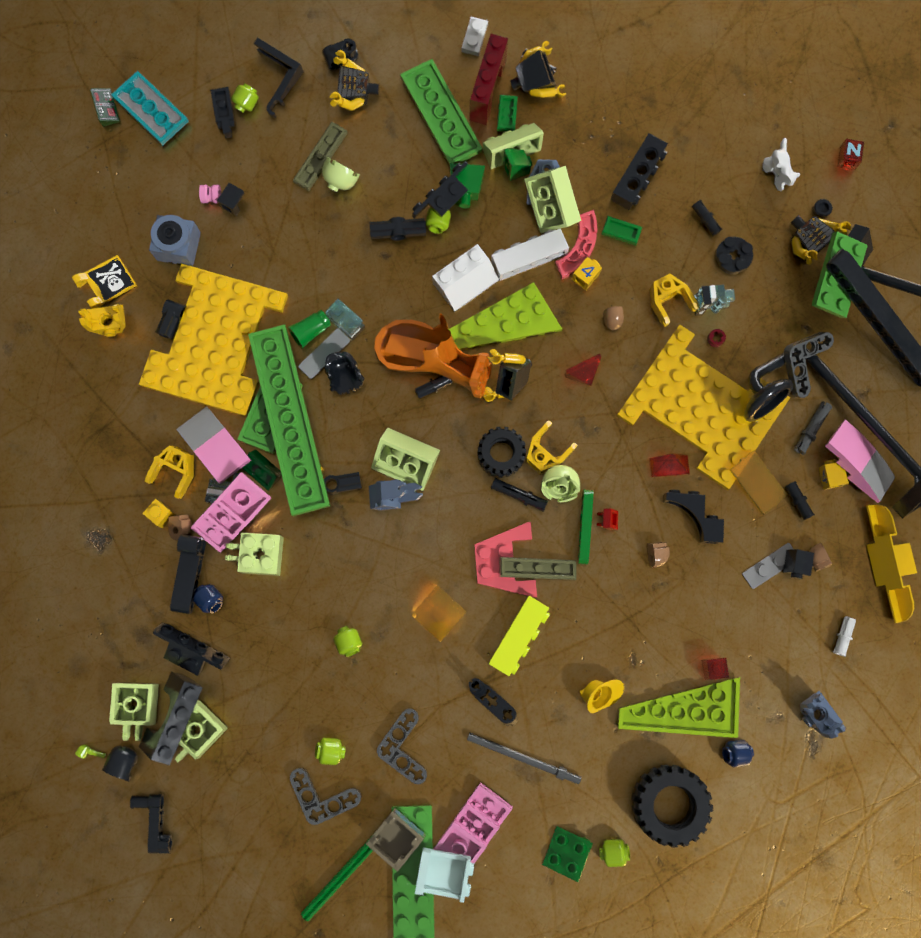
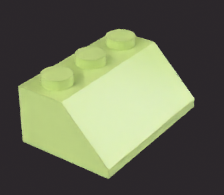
M534 123L530 125L524 124L517 130L506 131L496 138H488L483 142V153L490 169L503 165L504 150L507 148L524 150L526 156L540 151L544 136L543 131Z
M566 166L524 179L540 233L547 232L550 229L565 228L581 221Z
M387 428L380 438L371 469L394 479H399L406 484L417 483L422 486L420 490L423 491L435 466L440 450Z

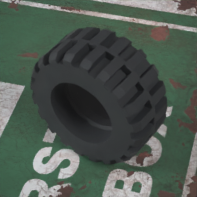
M676 765L654 767L650 769L648 774L644 773L641 776L642 780L640 783L637 782L634 787L636 788L635 794L632 793V812L635 814L634 818L640 829L653 841L663 846L669 845L673 848H678V845L685 847L689 845L690 841L696 842L699 840L698 835L700 833L705 834L708 830L705 826L707 823H711L712 817H710V812H713V805L710 804L711 794L707 791L706 784L699 779L700 777ZM668 786H677L683 789L689 797L690 804L685 818L673 825L661 822L654 813V801L657 794Z

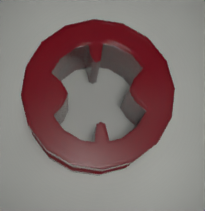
M721 329L712 330L707 337L708 344L716 348L720 347L726 340L725 332ZM714 334L720 336L719 342L712 339Z

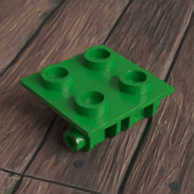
M556 826L542 865L579 883L593 843L587 838H581Z

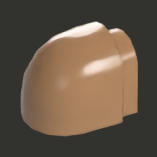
M615 306L604 310V323L608 329L617 330L621 327L624 320L623 307Z
M188 514L168 517L169 535L173 540H178L181 534L189 535L192 520L189 519Z
M667 542L647 543L650 566L655 568L664 565L670 555V547H667Z
M821 543L810 549L809 552L814 553L812 568H814L815 572L831 566L832 562Z

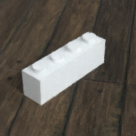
M561 228L557 230L550 229L542 236L538 237L536 235L524 243L517 242L511 248L495 251L491 257V263L499 281L567 255L569 246Z

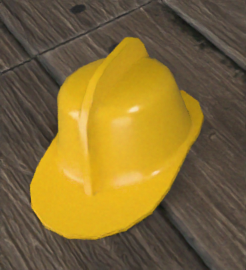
M618 679L608 682L593 680L580 691V696L587 704V710L590 713H596L615 704L620 699L624 691V684Z

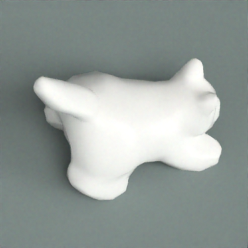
M786 138L780 143V149L773 151L772 156L765 158L763 161V170L766 173H774L775 186L778 191H782L785 185L792 186L797 177L800 176V173L794 172L791 168Z

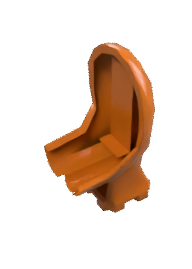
M441 313L439 315L440 324L434 328L426 323L415 320H395L384 326L375 337L374 349L377 359L389 370L436 373L468 389L476 398L481 399L484 396L487 380L491 376L492 362H489L488 359L490 355L483 352L474 355L463 353L456 346L446 319Z

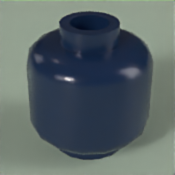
M207 584L201 585L195 590L193 601L203 613H215L223 604V596L214 585Z
M743 739L729 741L722 749L723 760L733 768L749 765L754 756L752 746Z

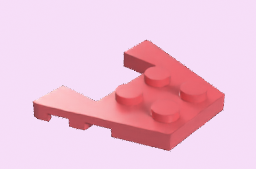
M531 522L517 526L474 545L477 584L537 598L536 580L515 581V578L499 577V558H513L512 541L532 540Z

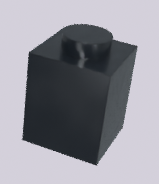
M799 549L786 550L783 573L791 574L790 577L794 579H803V576H811L814 553Z

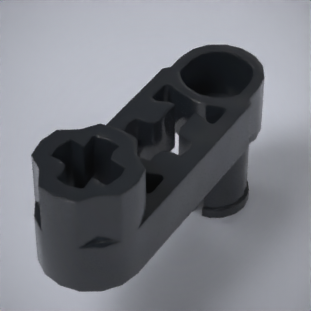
M477 678L471 679L472 683L469 682V688L476 700L504 725L514 726L518 721L515 709L487 684ZM479 684V689H474L475 685ZM488 690L490 691L488 695L492 699L497 698V706L491 705L490 707V702L486 698L483 701L481 700L486 696ZM508 712L510 714V712H512V719L509 720L507 718V720H505V713Z
M132 795L130 799L131 809H149L148 853H171L173 845L172 835L163 834L164 795Z

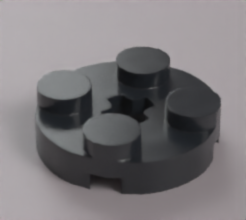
M727 237L717 247L715 260L723 272L732 275L739 274V272L745 271L751 265L753 246L742 238ZM736 252L739 258L736 257L734 260L729 253Z

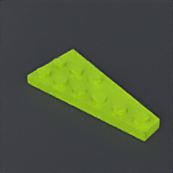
M533 282L449 330L456 346L462 351L477 346H488V344L503 343L534 335L539 336L554 331L559 332L562 331V327Z
M740 677L621 707L618 709V729L738 738Z

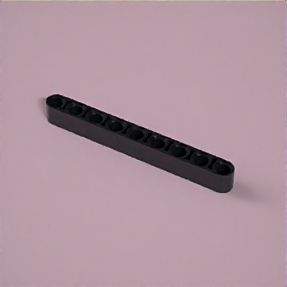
M844 249L838 250L827 262L826 268L914 383L921 387V346L853 256Z

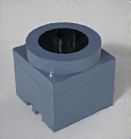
M157 215L156 221L151 228L152 240L149 251L157 261L172 262L173 264L182 263L193 267L201 232L194 221L185 220L176 215Z

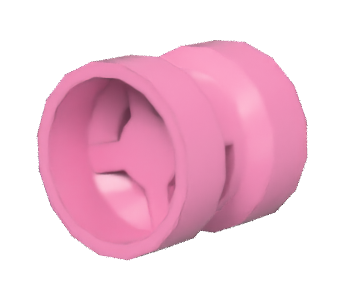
M200 185V202L208 203L212 201L218 203L217 200L221 195L220 185H213L212 187Z

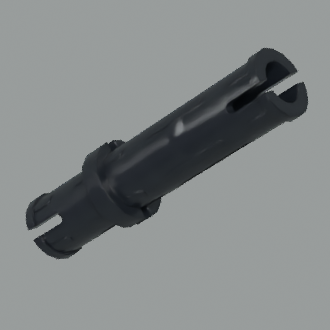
M496 477L491 486V489L519 500L525 506L535 507L544 512L548 500L533 495V492H526Z

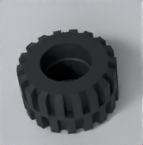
M496 427L495 430L490 429L479 441L477 454L479 464L486 473H491V476L497 475L499 478L511 476L512 473L515 474L521 468L526 455L525 442L522 441L520 434H516L514 429L512 431L508 430L509 427H504V429ZM500 442L508 444L513 450L512 458L506 462L494 460L490 455V449L494 444Z

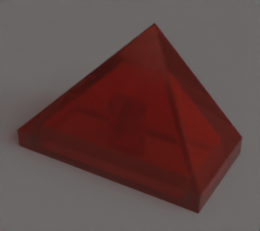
M600 353L567 369L564 374L565 377L591 386L601 360Z
M672 453L649 459L651 478L690 474L688 455Z

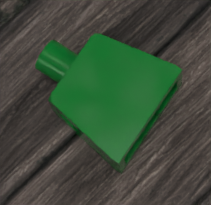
M450 163V176L453 174L452 169L457 165L456 163ZM468 164L466 169L456 177L468 189V192L460 199L459 207L470 208L471 200L479 199L485 174V165Z

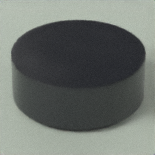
M820 199L813 205L812 212L815 217L824 219L831 214L833 207L828 200Z

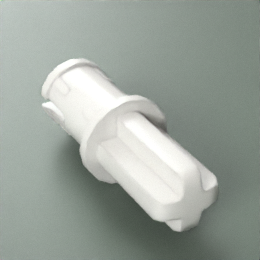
M844 617L840 633H837L838 639L833 653L846 657L850 640H853L851 636L856 623L855 619Z

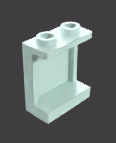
M423 847L415 894L423 895L424 892L456 898L464 903L465 897H469L471 884H467L468 876H473L474 870L471 856Z

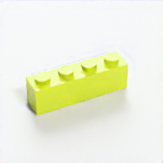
M528 596L488 664L507 676H510L511 673L515 675L520 666L517 662L521 656L525 658L530 649L527 645L531 639L535 640L540 632L537 628L541 622L545 623L550 615L547 612L549 607Z

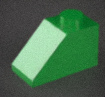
M509 148L504 150L503 167L509 181L530 174L532 160L529 155L526 156L524 150Z

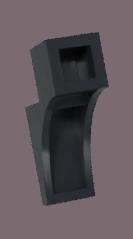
M669 490V493L666 492L663 495V503L681 508L693 519L698 529L700 543H723L724 519H718L716 515H707L705 518V495H700L698 491H688V494L680 493V490Z

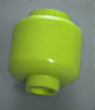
M245 83L244 85H238L231 97L232 102L235 103L234 108L243 113L245 110L252 111L259 99L256 94L257 90Z
M430 207L425 221L429 231L440 234L447 230L451 213L448 210L440 217Z
M348 626L338 629V634L333 639L338 653L349 657L360 652L359 648L362 646V641L358 631L354 628L349 629Z
M322 738L320 742L316 743L315 759H318L320 764L337 765L341 758L344 759L345 746H342L339 739Z
M622 839L605 840L603 848L599 849L600 859L605 861L607 867H622L627 864V861H630L629 845L625 844Z

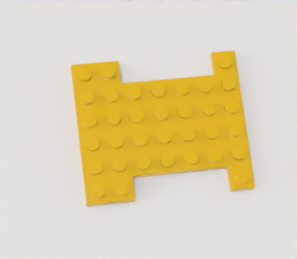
M181 263L175 281L192 287L186 304L187 307L184 309L169 355L151 350L139 385L247 417L259 385L258 380L242 376L251 350L248 334L257 332L265 308L283 313L288 294Z
M679 325L617 416L633 426L641 413L645 412L706 453L696 470L726 490H729L790 397L787 396L774 410L764 417L753 422L746 421L744 412L747 403L754 395L752 390L749 389L747 391L685 350L695 334ZM760 378V382L763 386L769 384L768 382Z

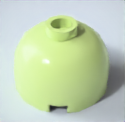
M327 157L322 168V176L329 183L327 187L336 192L338 189L348 190L352 188L360 174L356 172L353 175L354 171L334 160L330 163L331 159Z
M556 465L549 468L544 474L541 490L543 495L550 500L554 498L558 499L557 502H568L575 499L577 493L580 492V479L573 468L565 465Z

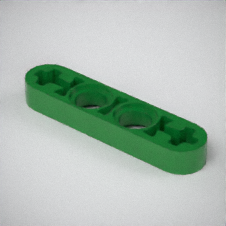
M583 489L578 564L588 565L593 490Z

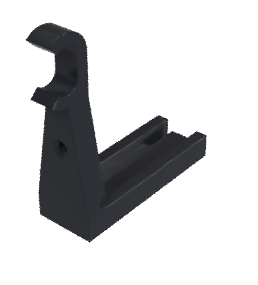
M257 37L254 45L258 47L257 51L288 70L266 107L268 114L273 118H277L275 112H272L273 107L276 103H280L282 106L285 105L283 99L304 71L300 63Z

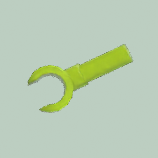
M85 744L81 745L75 753L76 756L85 759L87 754L101 758L106 756V753L95 751Z

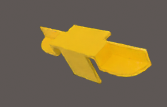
M880 504L866 505L875 541L873 544H868L867 549L876 586H886L894 623H900L908 620L914 612V600L910 585L904 586L901 577L917 573L910 543L893 544L892 536L897 535L893 516L885 506Z

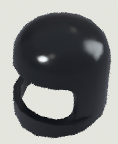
M115 746L110 751L102 771L130 782L132 777L130 772L138 761L136 751L127 746Z

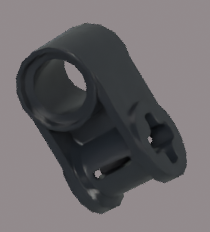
M350 38L333 45H328L322 50L330 70H336L342 66V63L335 64L333 61L335 57L340 58L335 54L338 50L344 51L346 58L352 62L358 59L356 43Z

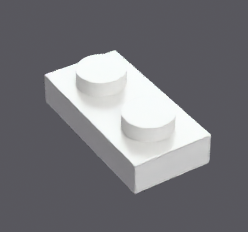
M475 17L470 18L461 52L479 56L488 26L487 20Z

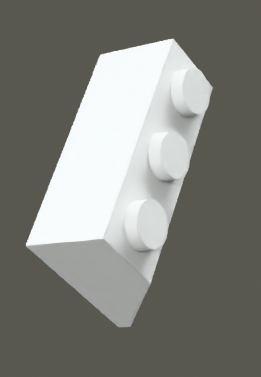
M478 244L432 276L433 285L454 312L499 281L489 258Z

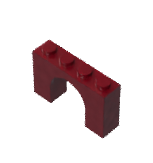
M490 33L470 98L469 121L487 126L492 110V98L497 76L502 77L507 60L508 38Z

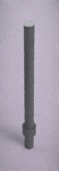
M469 733L467 740L556 775L555 778L560 780L566 779L580 784L581 776L568 772L566 768L561 766L559 768L475 734Z

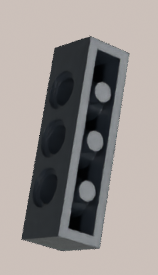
M648 133L613 191L610 200L628 210L631 209L632 205L636 206L641 198L639 195L641 190L645 191L650 183L648 180L650 175L654 176L657 172L659 160L663 162L666 157L668 143ZM646 156L652 157L653 160L647 159ZM637 171L644 172V175L638 174ZM629 185H632V186H634L636 189L631 190V189L628 188V186H629Z

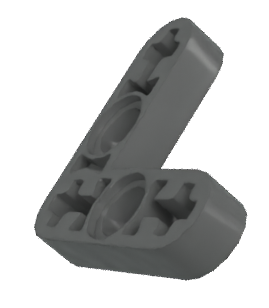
M818 332L789 344L784 349L788 379L792 381L793 388L791 393L794 396L805 398L809 395L811 386L805 359L831 348L834 342L831 333ZM808 342L811 343V350L809 352L806 350ZM799 366L800 372L796 376L794 371L795 368Z
M408 708L402 712L377 748V754L383 761L412 783L422 784L427 778L426 769L399 749L419 720L417 711ZM412 712L414 713L413 718L415 721H410L407 724V727H410L407 731L404 726L398 723L399 721L404 723L406 720L404 715ZM396 728L402 729L404 733L403 738L400 740L394 739L392 735L393 730ZM389 737L398 746L392 745L389 750L391 754L384 756L382 755L383 750L381 747H386L389 744V741H386ZM399 757L407 759L408 765L405 768L397 766L396 761ZM411 763L415 764L413 766L415 771H423L421 774L423 776L422 779H414L415 774L411 771L409 774L405 773L410 768Z
M296 768L290 774L292 787L306 820L311 825L320 824L352 809L361 801L360 791L356 788H349L320 802L306 769ZM296 772L304 774L305 777L302 779L304 785L306 783L309 784V786L304 787L300 791L298 787L302 785L299 780L295 781L294 779L297 776ZM306 790L311 791L313 794V799L310 802H305L302 799V793ZM349 792L353 795L356 794L355 803L350 800L345 803L347 807L343 808V802L339 797L343 796L344 800L349 797ZM334 800L339 803V810L337 812L329 810L328 804L330 801ZM324 804L325 812L329 816L325 817V813H322L318 816L319 820L311 818L312 810L319 812L323 809L321 805Z

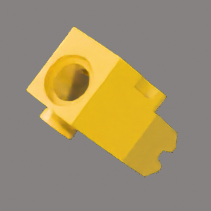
M672 274L654 281L650 288L651 308H653L664 327L669 325L670 320L662 306L663 302L681 294L692 312L697 311L699 308L688 285Z
M115 304L109 307L80 309L78 311L81 316L79 318L81 326L89 332L112 337L117 333H122L126 326L123 305ZM112 319L111 324L106 326V322Z
M549 420L532 437L525 461L539 475L547 472L553 466L561 465L578 446L576 443H573L564 454L558 457H553L540 445V439L552 425V422ZM537 457H541L543 460L539 461Z
M170 445L161 454L154 457L145 482L152 484L157 478L161 467L166 465L182 473V479L174 497L182 499L194 477V455L178 446Z

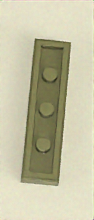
M331 122L294 177L293 182L310 191L322 173L326 158H332L347 135V130Z
M500 557L499 577L576 580L577 560Z

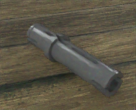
M825 401L820 403L807 428L801 432V438L794 447L797 453L806 454L811 442L815 441L818 430L832 409L831 404L827 402L825 404Z

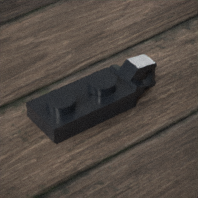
M229 87L212 89L210 91L218 129H223L225 139L231 138V127L235 126V119Z

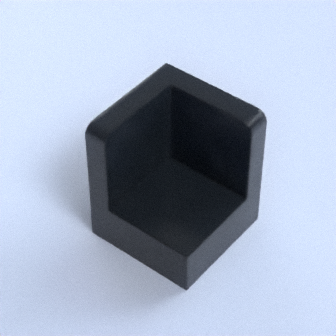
M228 183L217 201L222 209L237 216L240 212L238 203L245 193L242 189Z

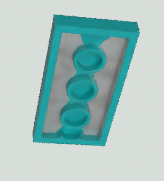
M139 71L111 94L113 99L162 146L189 122L187 117Z

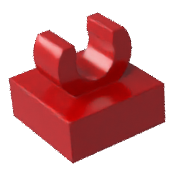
M607 508L603 512L597 513V516H603V522L597 523V526L609 530H618L617 510Z

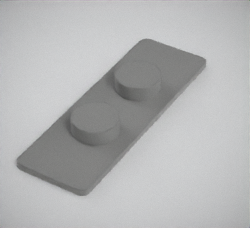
M337 328L298 367L312 379L325 366L326 357L331 353L340 352L350 342V339Z
M790 543L785 544L742 573L752 589L757 588L784 569L786 550L793 549Z

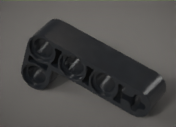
M181 534L178 538L177 551L180 552V558L170 604V611L184 614H192L195 604L193 598L195 590L198 588L206 548V541L201 537Z

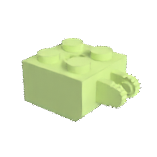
M241 532L240 544L226 543V548L239 549V556L226 555L225 560L238 561L237 572L280 576L284 537L281 535ZM261 550L265 554L258 559L257 553Z
M112 683L109 721L110 724L123 725V741L129 740L131 725H136L135 741H141L143 725H156L159 684ZM133 701L137 702V707L132 706Z
M201 701L196 702L179 742L184 749L176 756L175 760L177 762H180L188 753L195 760L200 758L228 729ZM195 726L200 727V733L196 734L194 732L196 730Z

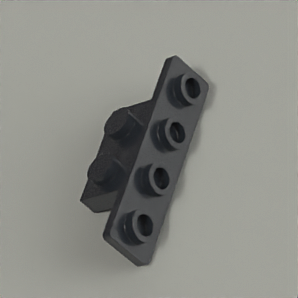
M466 161L463 164L459 162L452 169L453 174L449 178L445 176L438 183L440 186L436 190L432 189L425 196L427 199L423 203L418 202L413 207L412 217L415 219L428 205L442 217L468 192V189L456 178L466 169L468 163Z
M164 622L153 631L154 635L169 642L164 659L197 676L202 672L205 662L221 670L230 660V657L226 656L223 652L207 646V644L190 637V635Z

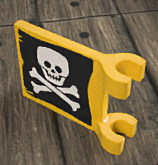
M118 255L84 273L72 276L78 288L88 282L97 296L87 301L91 309L101 308L108 301L137 286Z

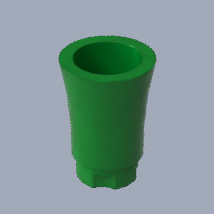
M319 310L317 313H313L287 328L298 346L303 349L310 341L331 326V323L326 314Z

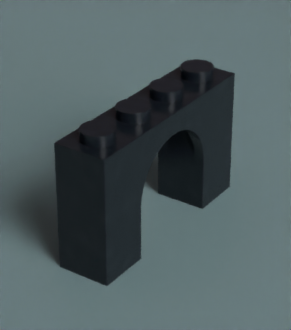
M173 671L169 675L163 689L170 696L167 716L158 731L146 728L139 748L150 760L170 766L203 688L190 677Z

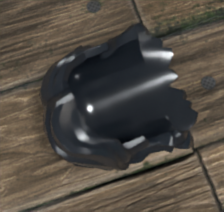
M348 352L331 353L325 360V373L330 380V391H336L339 395L350 394V389L355 392L356 389H360L363 386L364 377L357 368L356 360Z

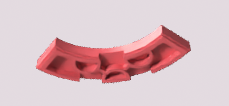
M594 210L580 214L581 221L577 222L578 238L574 248L563 258L555 261L561 279L571 276L587 257H590L597 237V220Z

